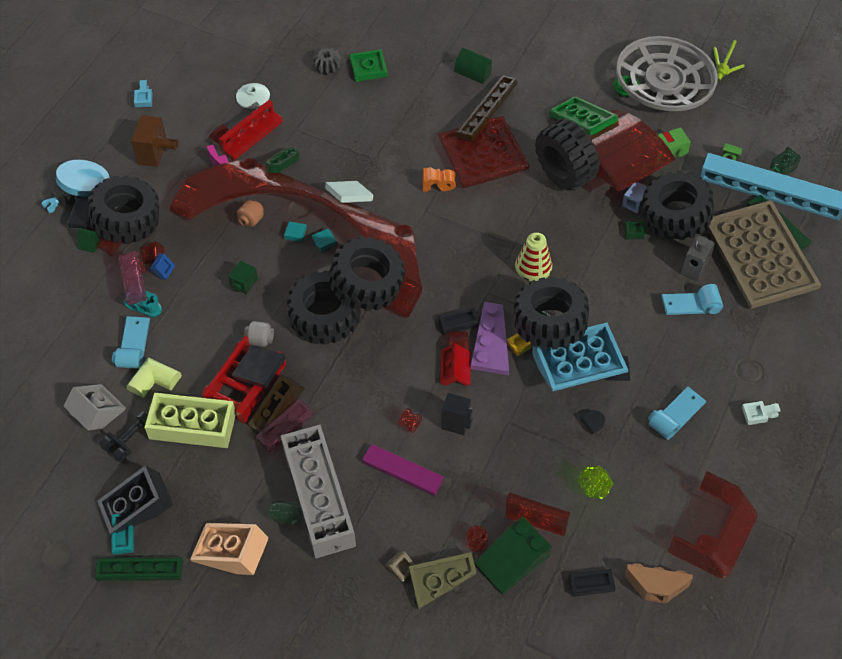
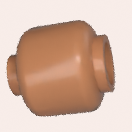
M248 200L237 210L238 221L243 226L254 227L264 216L263 207L257 201Z

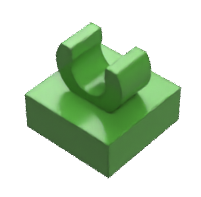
M725 143L723 157L731 156L736 161V158L740 159L742 148Z

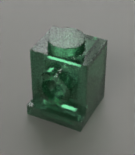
M786 147L785 151L772 159L770 169L773 172L788 175L797 169L801 156L790 147Z

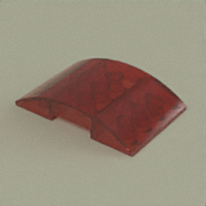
M610 110L609 112L618 115L619 121L590 136L599 154L600 168L597 176L617 191L625 189L675 161V157L668 146L647 124L624 111Z

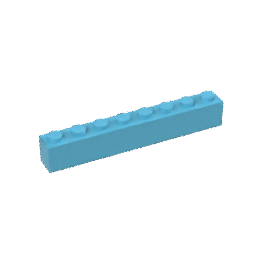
M708 153L700 175L702 180L754 196L762 195L767 200L840 221L842 216L841 191Z

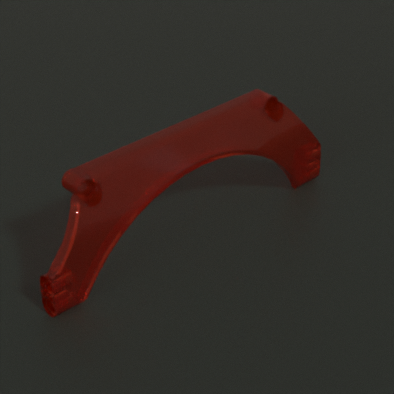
M247 158L243 162L239 160L217 165L187 178L171 202V212L191 220L215 205L253 194H290L313 200L341 215L356 228L361 236L365 238L375 237V240L381 239L385 241V244L392 245L394 251H398L401 255L400 259L405 264V277L395 301L384 308L408 318L422 293L423 287L415 246L416 238L411 226L401 225L350 202L341 203L332 194L283 173H269L266 171V166L257 163L254 158ZM406 233L410 234L408 237H402Z

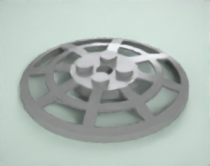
M666 36L646 37L632 42L621 52L616 66L618 81L632 98L646 106L664 111H685L702 105L713 95L718 80L715 65L706 53L687 41ZM667 45L672 47L669 54H649L645 46ZM678 48L691 53L700 61L692 66L685 59L676 56ZM639 49L643 55L633 66L623 62L634 50ZM653 59H668L667 62L655 63ZM674 61L682 64L687 69L682 70L680 67L673 64ZM644 62H647L649 65L646 72L637 69ZM705 66L710 74L711 84H700V76L697 70ZM621 67L630 71V79L633 86H627L622 79ZM635 74L645 78V84L638 85ZM692 74L695 84L685 83L686 76ZM683 88L693 90L686 97L679 93ZM651 89L653 92L657 93L656 98L647 94L643 90ZM698 90H709L703 99L695 103L689 101L697 94ZM633 91H638L641 95H643L644 97H646V98H648V99H650V100H652V101L646 100L645 98L639 96L638 94H636V93L633 92ZM673 95L677 100H663V96ZM679 103H683V104H684V105H680V106L663 105V104H679Z

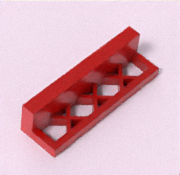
M271 100L266 101L219 138L222 153L235 161L283 122V118L274 112Z

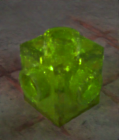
M587 465L576 480L582 487L584 494L589 498L603 499L614 485L608 472L601 466Z

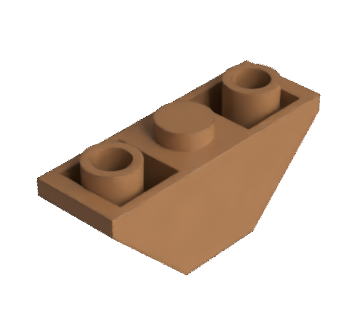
M637 563L627 564L625 578L644 600L665 604L687 589L693 579V575L687 574L685 571L677 570L673 572L661 567L648 568Z

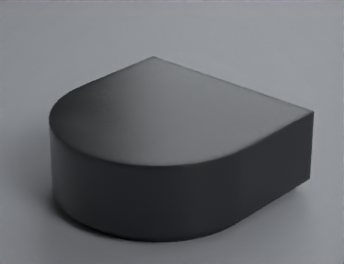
M593 410L581 416V421L591 434H594L604 427L605 416L600 411Z

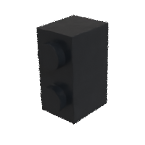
M448 393L442 407L441 429L465 435L466 429H470L473 422L472 414L474 408L471 407V399Z

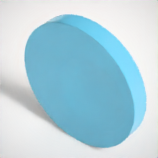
M86 160L67 161L61 164L56 171L58 186L69 194L81 197H89L91 190L99 182L103 183L104 179L109 178L108 172L102 166Z

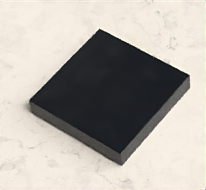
M251 345L232 376L236 380L267 388L286 357L283 353Z

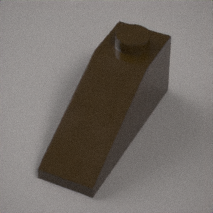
M280 375L248 425L260 434L265 435L296 403L305 388L292 378Z

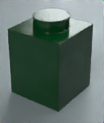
M240 261L228 276L230 287L236 292L247 294L258 279L256 267Z

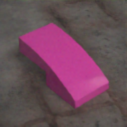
M214 145L206 146L209 159L217 171L226 178L233 179L231 166L226 155L218 157Z

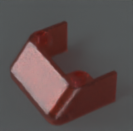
M706 471L700 490L723 500L725 503L733 506L718 538L710 535H701L694 545L674 535L668 553L718 578H726L730 575L757 519V511L739 486Z

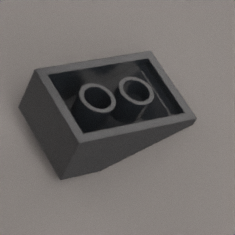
M147 466L142 467L97 501L111 535L115 532L116 534L128 529L129 526L134 527L158 517L173 506L160 472ZM112 514L123 515L116 517V526L112 527Z

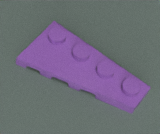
M484 302L471 362V369L509 375L504 310L501 304Z

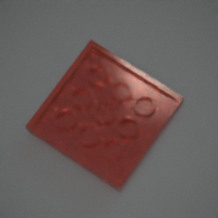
M504 116L490 119L472 142L457 138L456 132L459 128L439 133V140L463 188L529 170L530 165Z

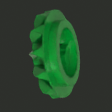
M622 76L627 86H633L630 76ZM616 78L613 83V90L617 92V95L622 94L623 97H631L622 88L618 78Z

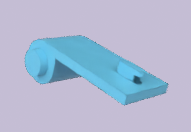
M707 284L701 287L698 293L661 295L666 315L717 314L723 308L722 299L715 284Z
M127 316L121 348H117L116 352H113L112 362L115 363L116 367L140 369L143 363L150 318Z
M687 387L664 411L655 410L648 418L650 420L649 426L666 440H669L706 403V400Z

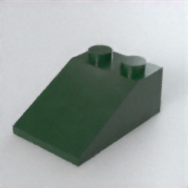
M521 517L485 551L474 565L504 595L550 557L552 546L524 517Z

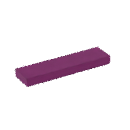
M371 444L362 459L363 464L433 496L436 495L444 481V476Z

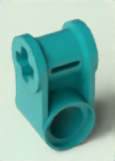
M137 286L133 287L123 301L125 306L132 311L140 312L149 317L159 316L162 312V307L158 303V297L154 293L145 291Z

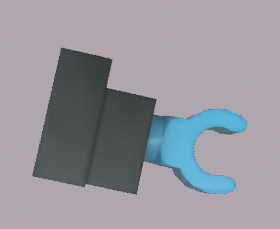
M57 184L50 190L53 198L44 200L42 206L43 208L47 207L48 212L52 213L55 211L57 204L61 207L67 203L72 205L75 202V198L72 194L62 190Z

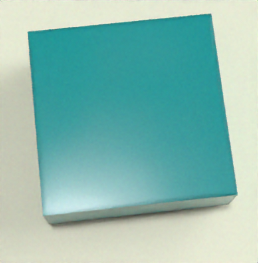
M289 221L284 238L286 240L302 242L307 230V224Z
M329 229L312 235V239L320 252L337 245V241Z

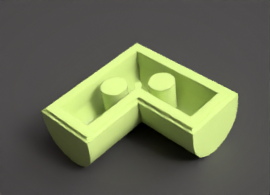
M148 357L126 387L128 391L144 398L154 383L171 391L182 375L179 371Z

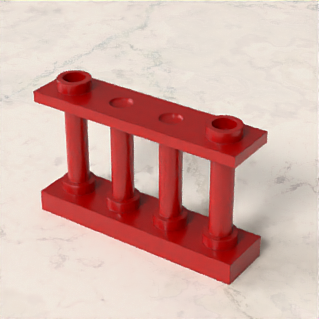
M244 336L241 341L237 342L233 353L202 393L203 398L233 401L238 421L244 424L286 365L285 359L267 388L257 385L248 387L230 378V375L250 348L247 336ZM226 384L245 393L246 397L243 401L238 402L219 393V391Z

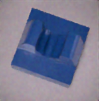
M162 253L158 255L149 270L154 275L159 276L161 280H167L175 265Z

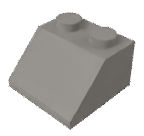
M102 384L73 387L64 404L70 415L75 417L82 424V427L88 431L104 428L126 409Z

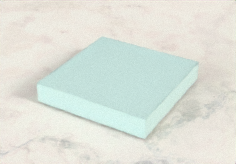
M358 181L326 182L325 189L341 203L373 201V194Z

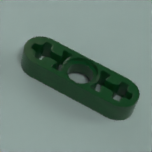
M288 147L266 160V171L269 173L283 171L299 160V149Z

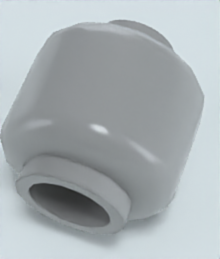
M253 321L249 326H246L244 336L248 337L250 345L266 347L273 341L274 329L271 328L269 323Z

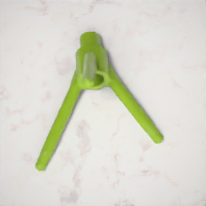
M736 40L733 41L724 62L721 64L717 48H713L718 82L725 75L744 68L743 64L731 69L727 65L737 42Z

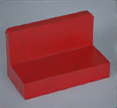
M456 343L442 349L440 383L447 386L458 381L465 386L470 385L471 352Z

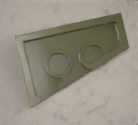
M471 552L409 566L418 610L476 575Z

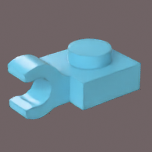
M140 80V90H134L135 107H152V89H149V86H147V80Z

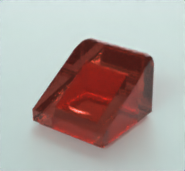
M223 123L209 135V138L220 145L219 138L227 133L229 129Z
M103 238L97 247L113 257L122 246L123 240H120L119 243H114L113 240L107 241Z
M157 241L143 247L142 263H154L159 254H165V247Z
M449 332V346L456 343L469 351L468 332Z

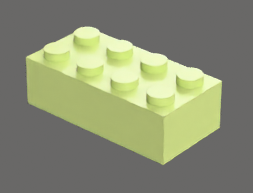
M154 393L145 430L148 438L151 440L228 448L236 416L233 401Z

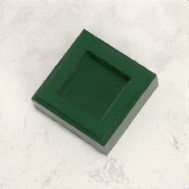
M625 221L626 239H644L643 221Z

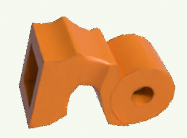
M432 167L423 168V192L431 190L432 184H436L441 191L454 189L456 187L455 172L449 169L440 171V169L436 170Z

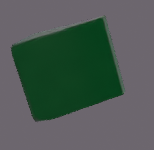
M79 228L78 249L95 253L100 244L96 232Z

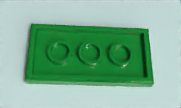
M576 96L549 110L551 117L558 120L569 119L572 122H576L590 136L619 121L618 115Z

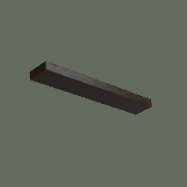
M502 75L456 132L457 138L472 142L515 88L517 79Z

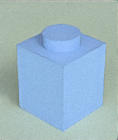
M635 181L624 194L622 206L638 214L643 208V195L647 186Z

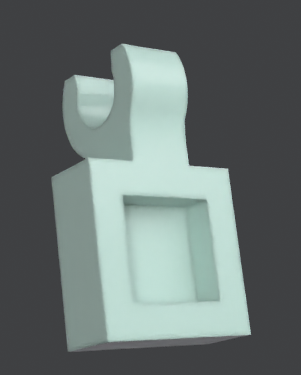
M763 401L743 404L742 406L747 425L767 422L768 417L776 418L779 416L778 412H780L777 403L764 406Z

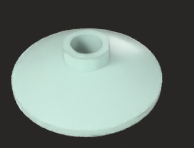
M258 83L246 84L236 94L238 104L246 109H257L270 98L267 87Z

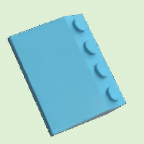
M608 323L588 327L584 336L581 339L579 338V341L574 344L570 343V346L566 348L558 347L556 350L547 348L546 350L541 349L540 346H533L532 354L537 367L552 391L628 372V368Z

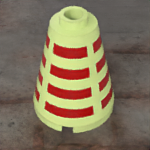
M532 233L528 236L516 259V272L523 279L524 277L528 278L529 281H538L539 278L543 277L546 279L552 271V260L547 241L541 233Z

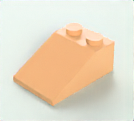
M206 523L190 560L234 574L254 575L268 537L256 524Z

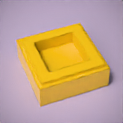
M518 333L506 340L507 345L517 357L533 348L530 342L527 343Z

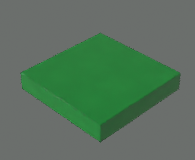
M382 49L349 54L355 82L388 77Z

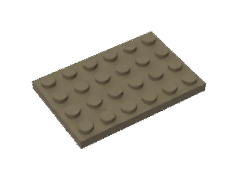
M772 200L713 217L707 230L750 309L820 289L821 283Z

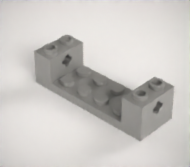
M321 425L281 435L284 454L293 477L315 559L356 547L355 533Z

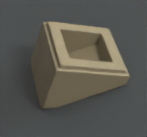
M399 551L385 564L386 568L401 582L410 575L409 566L415 565L405 551Z

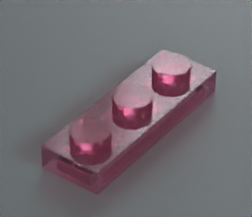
M134 251L120 255L119 261L127 303L132 305L146 301L147 295L138 252Z
M299 399L256 436V440L271 452L282 443L281 435L296 431L314 415V410Z

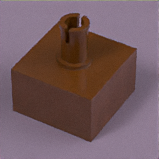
M141 115L131 140L138 165L158 167L164 149L177 150L178 139L166 137L161 117Z

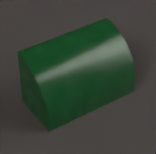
M463 47L456 59L454 72L484 84L491 75L492 59Z

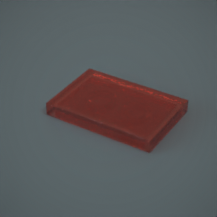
M509 492L506 501L505 517L514 521L524 517L533 527L564 537L568 527L570 512Z

